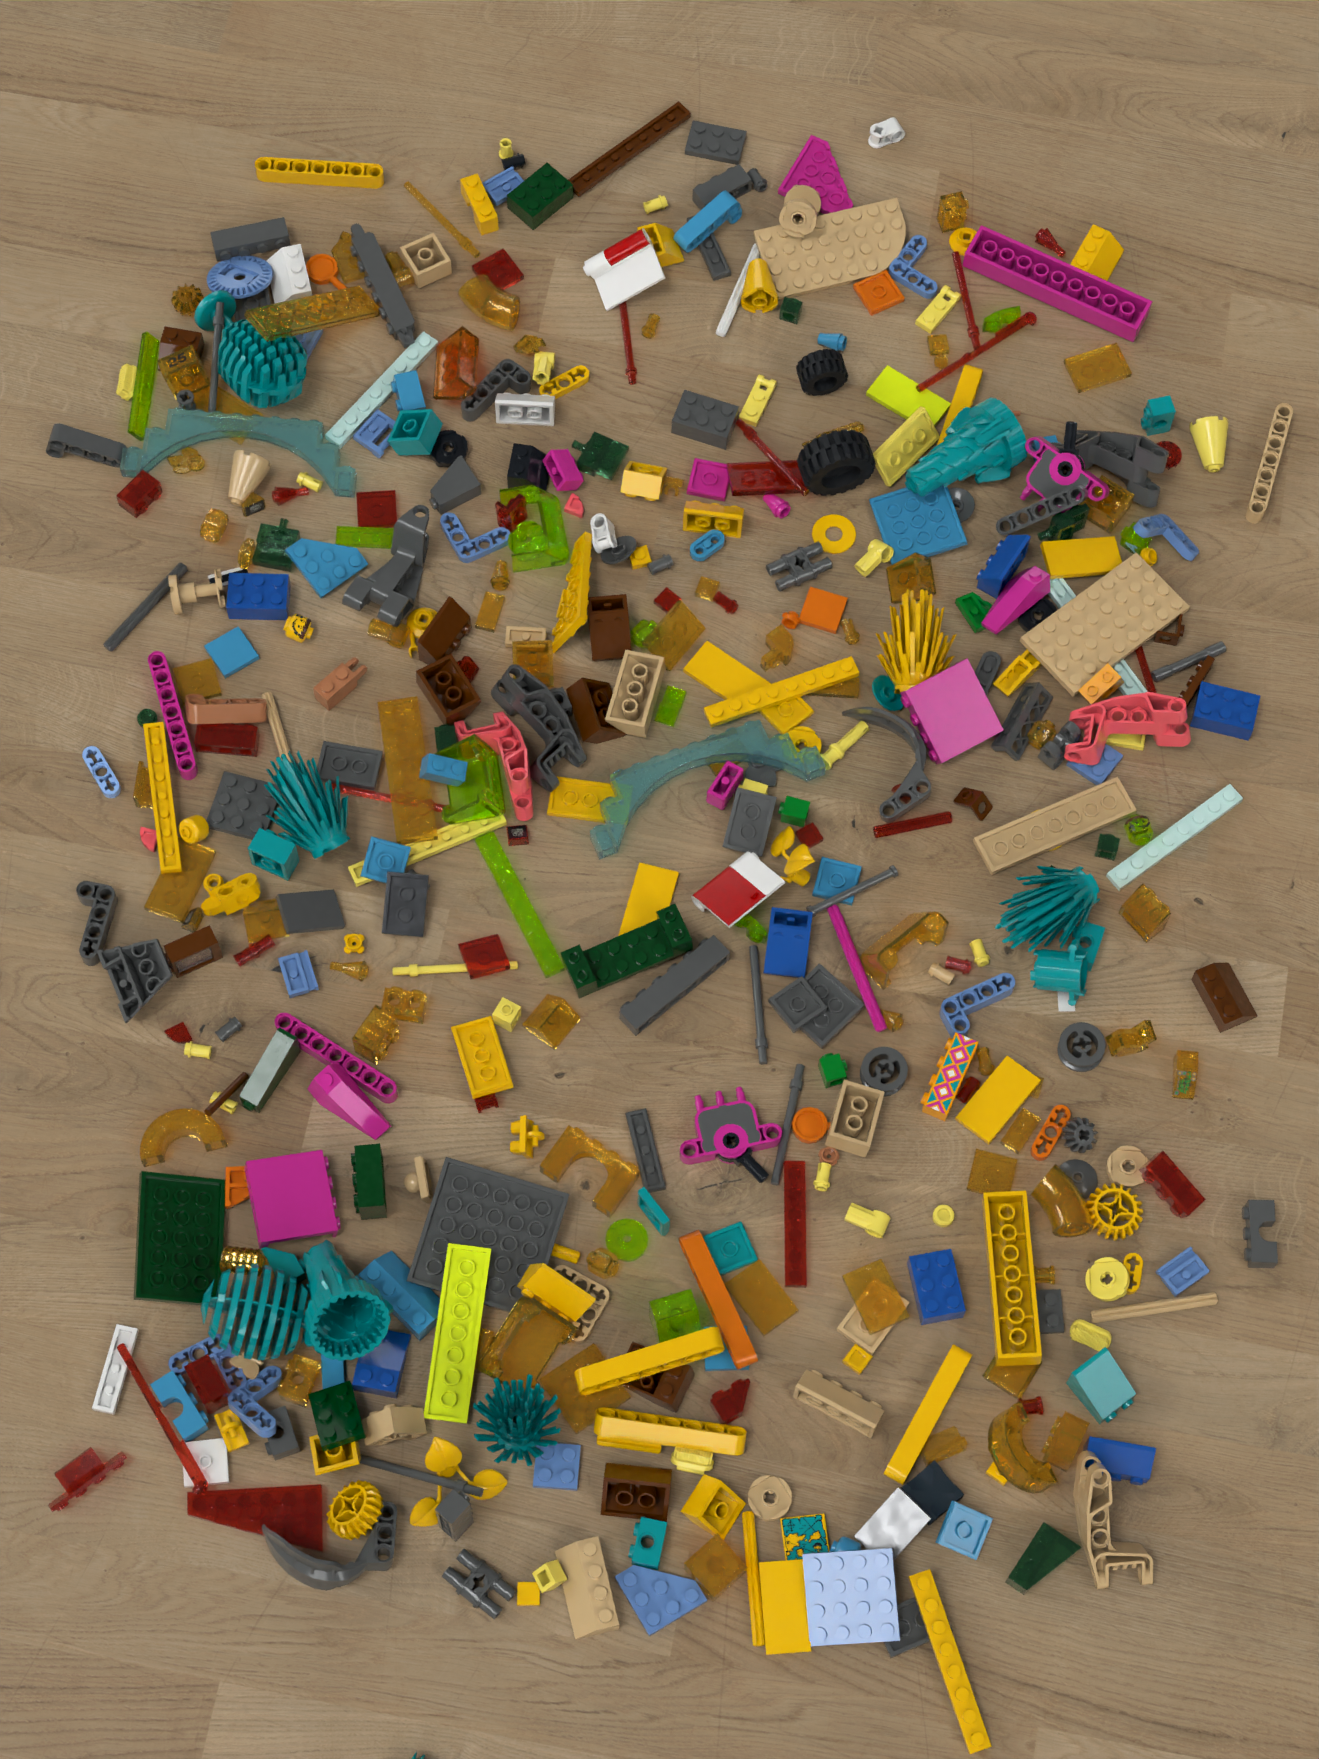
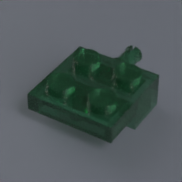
M597 432L592 434L586 444L576 440L572 444V448L582 451L577 461L579 471L593 477L598 474L609 480H613L629 451V446Z
M1087 504L1075 505L1069 511L1055 514L1051 518L1049 528L1037 534L1039 540L1042 541L1046 538L1048 541L1072 539L1073 533L1085 527L1090 510Z
M284 518L280 519L279 526L261 523L252 564L291 572L293 561L285 550L301 539L299 530L287 528L289 521L287 519L284 520Z

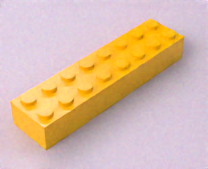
M1026 1190L983 1192L982 1209L996 1366L1037 1365L1041 1362L1042 1351Z

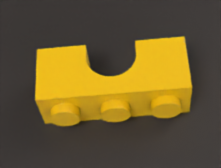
M478 173L460 179L461 193L467 206H471L473 210L474 221L481 236L499 230L498 216Z

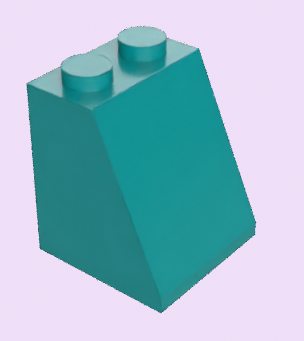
M1106 1347L1073 1371L1066 1382L1099 1425L1104 1421L1107 1423L1112 1421L1117 1416L1116 1412L1120 1408L1126 1410L1134 1403L1132 1399L1136 1395V1392Z

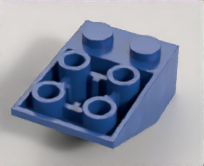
M771 908L764 974L795 978L802 976L805 978L813 912Z

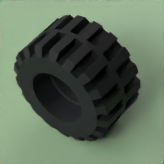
M834 349L811 352L804 356L796 365L801 388L807 395L821 396L830 394L842 387L848 380V373L842 354Z

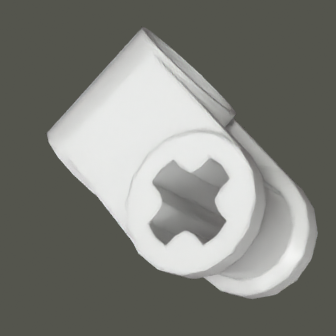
M892 117L870 127L871 135L868 143L871 147L878 149L900 141L905 136V131L897 119Z
M602 513L594 515L590 524L595 551L599 554L602 553V550L610 547L616 548L617 540L614 524Z

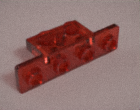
M90 1447L56 1471L54 1475L66 1492L48 1504L51 1511H61L74 1496L76 1498L82 1496L88 1490L87 1487L92 1483L98 1484L105 1479L107 1472L112 1469L115 1471L123 1466L124 1460L127 1458L125 1454L121 1451L103 1464L92 1447Z

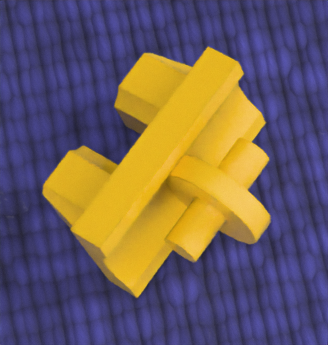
M523 1115L520 1116V1120L511 1122V1133L513 1135H520L519 1141H511L510 1152L515 1155H523L529 1159L533 1158V1147H538V1141L544 1140L545 1134L539 1131V1126L534 1125V1121L527 1119V1116Z
M230 1409L214 1415L229 1453L250 1444L239 1417Z

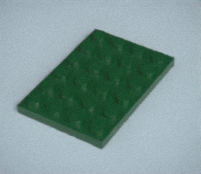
M147 1171L140 1172L133 1300L201 1306L203 1295L213 1280L211 1297H216L223 1267L225 1180Z

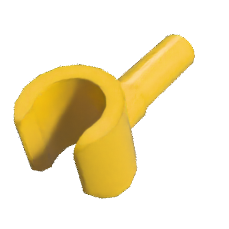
M414 633L409 634L411 643L409 648L410 658H412V651L418 652Z

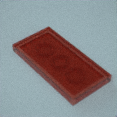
M797 460L727 463L726 469L732 496L809 493V490L804 485Z

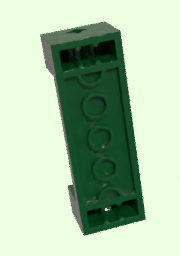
M676 904L656 911L657 920L585 951H582L579 944L561 952L562 962L578 998L580 999L693 950L692 938Z

